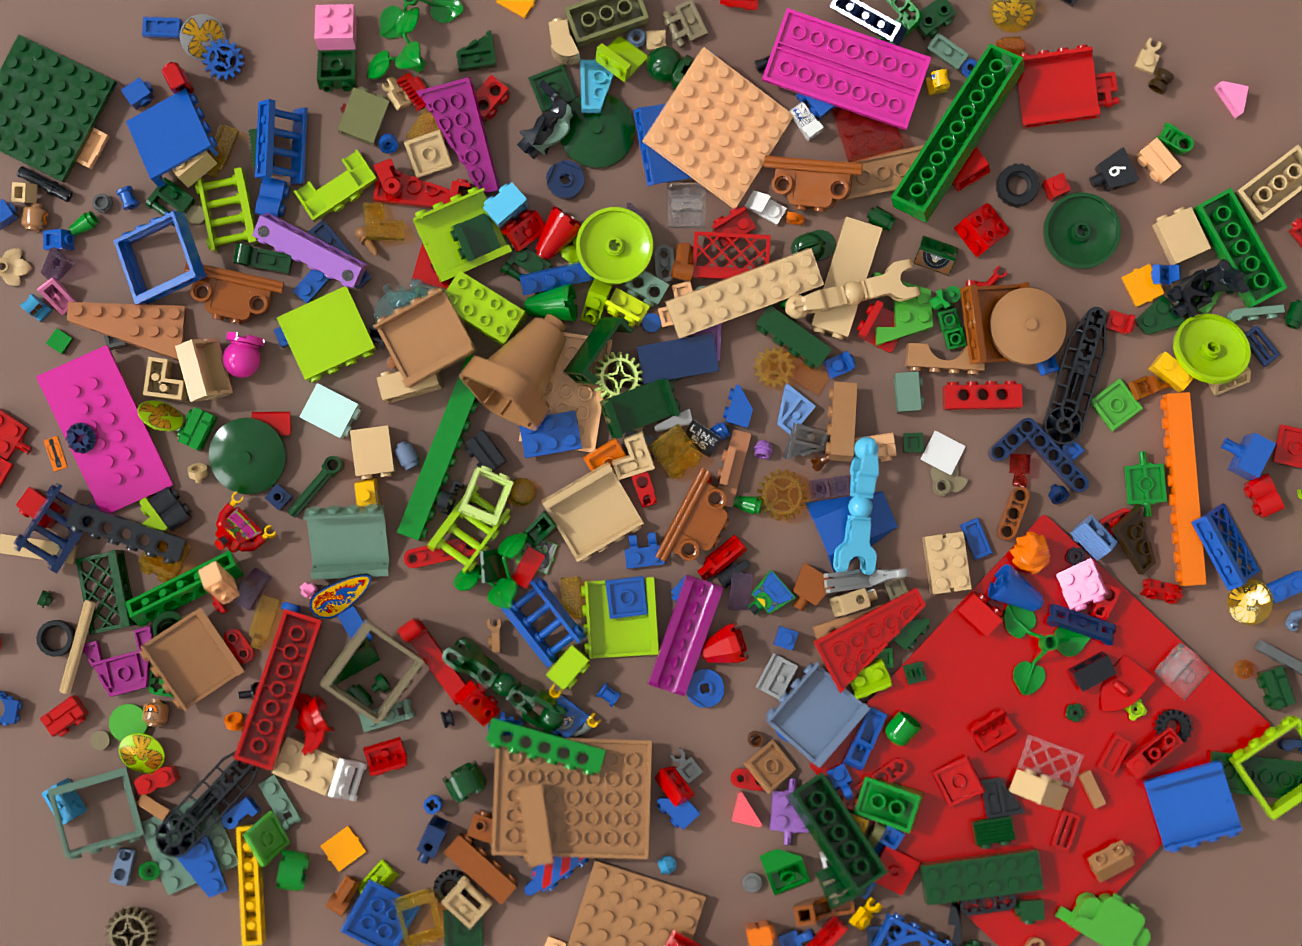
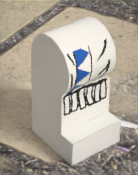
M803 102L789 111L793 116L792 119L807 141H810L822 132L823 126L810 113Z

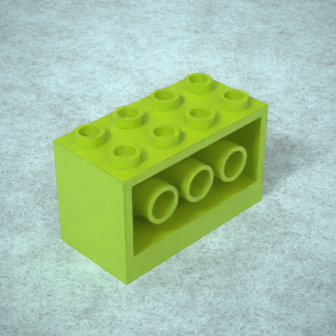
M460 270L446 290L447 296L460 320L501 346H504L520 331L528 318L524 310Z

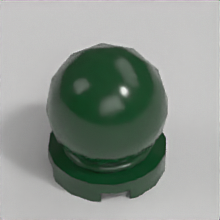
M662 46L651 51L647 58L646 70L654 81L661 84L671 83V90L675 91L693 63L694 58L689 55L682 58L680 53L673 47Z

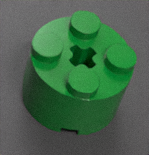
M283 849L276 888L297 892L304 890L307 875L303 874V870L307 871L310 855H306V852Z

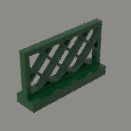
M113 550L75 559L83 602L85 600L92 601L93 598L100 602L97 610H94L89 634L137 625L130 618L125 603L132 599L124 551ZM103 557H108L109 559L107 569L99 565ZM88 561L93 564L89 573L84 571L82 562ZM96 568L104 572L99 581L92 576ZM107 575L113 580L110 588L103 584ZM89 579L97 584L92 592L87 589L86 585ZM100 586L108 591L103 600L95 595ZM111 594L116 597L117 601L114 607L106 602ZM104 605L111 610L107 618L99 614ZM114 613L119 615L121 624L115 625L110 622ZM96 617L104 621L100 629H95L94 627Z

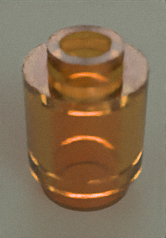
M1020 36L1002 37L1001 40L996 41V46L1016 55H1020L1022 51H1025V42L1021 40Z

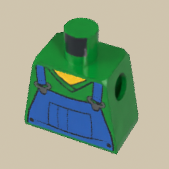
M770 570L751 592V595L756 600L748 606V609L754 615L762 609L770 614L796 597L777 575Z

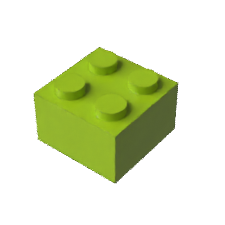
M572 644L546 675L563 690L566 687L570 689L578 680L575 678L579 672L583 674L588 669L590 659Z

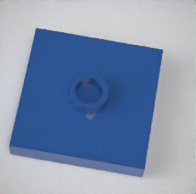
M644 576L605 580L610 619L648 614Z

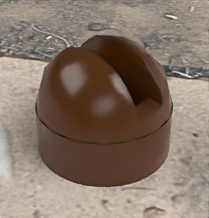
M751 731L747 737L752 747L761 746L764 740L759 731ZM756 735H759L758 737H756V738L750 740V738H752V737H754V736H756Z

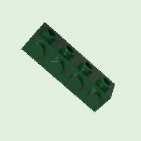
M771 305L767 307L756 322L755 326L758 327L757 331L764 336L767 334L773 338L772 341L779 347L785 346L789 349L788 353L795 358L799 356L804 360V364L812 370L813 368L818 369L832 350V348Z

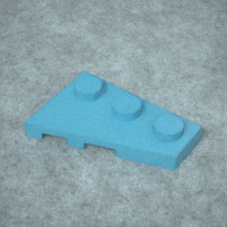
M580 60L581 113H601L614 74L595 60Z

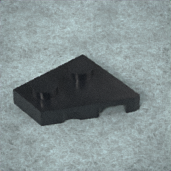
M1000 777L981 780L985 788L982 797L986 819L1025 813Z

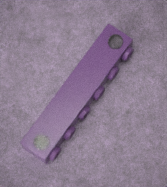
M268 212L260 215L252 235L258 238L257 240L260 243L269 244L280 253H287L293 260L308 264L310 269L325 273L326 277L340 281L347 288H354L360 284L368 266L363 261Z

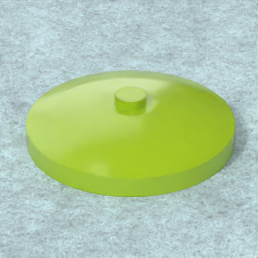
M608 207L591 214L579 229L576 239V252L579 262L591 277L600 282L614 285L630 282L643 273L651 260L653 239L646 222L631 210L621 207Z
M1198 314L1193 318L1186 319L1176 331L1173 339L1174 354L1180 366L1189 375L1205 383L1225 384L1231 382L1244 372L1250 361V344L1244 332L1229 319L1216 314Z

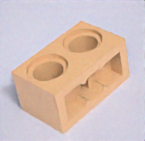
M216 561L198 570L204 588L223 605L240 596L234 577Z

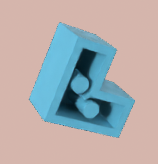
M512 182L509 185H503L499 189L500 193L495 197L491 196L484 202V211L499 228L510 218L514 217L516 219L520 212L529 208L526 197Z

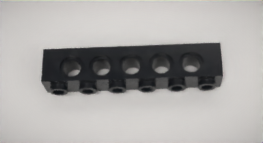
M73 502L66 525L71 526L70 530L78 533L86 531L90 533V537L96 539L104 537L108 539V543L118 546L122 543L127 545L126 549L135 552L140 549L146 551L145 555L156 558L158 555L164 557L163 561L175 564V561L181 562L188 543V539L78 502ZM89 516L94 520V524L91 527L86 525V518ZM107 522L111 523L113 527L110 533L104 530ZM126 528L131 531L129 539L123 537V531ZM143 535H147L150 538L147 546L141 542ZM162 541L168 543V550L166 552L160 549Z

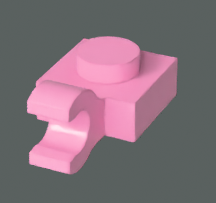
M304 582L300 586L302 590L300 593L305 598L309 597L311 599L312 595L319 590L313 582Z

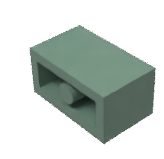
M919 372L895 373L893 379L896 413L921 411V407H924V396L920 395V388L923 387L922 376H919Z

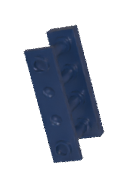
M56 483L55 486L53 484L50 486L46 493L48 497L23 535L19 534L13 543L15 544L14 549L18 552L24 547L48 561V569L56 574L84 533V531L78 533L70 530L71 526L66 525L67 518L49 508L54 498L59 499L72 507L73 502H77L60 492L62 485ZM91 503L88 505L90 507L99 509L97 506ZM44 514L69 528L71 533L67 539L59 537L38 524ZM91 516L86 518L87 526L93 519ZM33 530L59 545L60 550L58 553L51 555L27 541Z

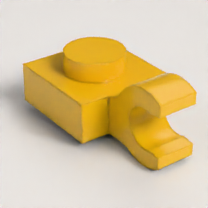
M870 897L864 907H859L849 922L863 931L864 928L869 926L874 916L872 913H878L883 906L877 903L873 907V903L876 900Z

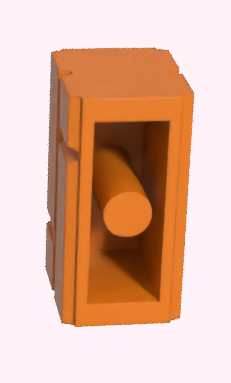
M767 920L758 921L757 924L755 922L747 923L745 926L749 946H772L773 940L776 939L773 924L769 925Z

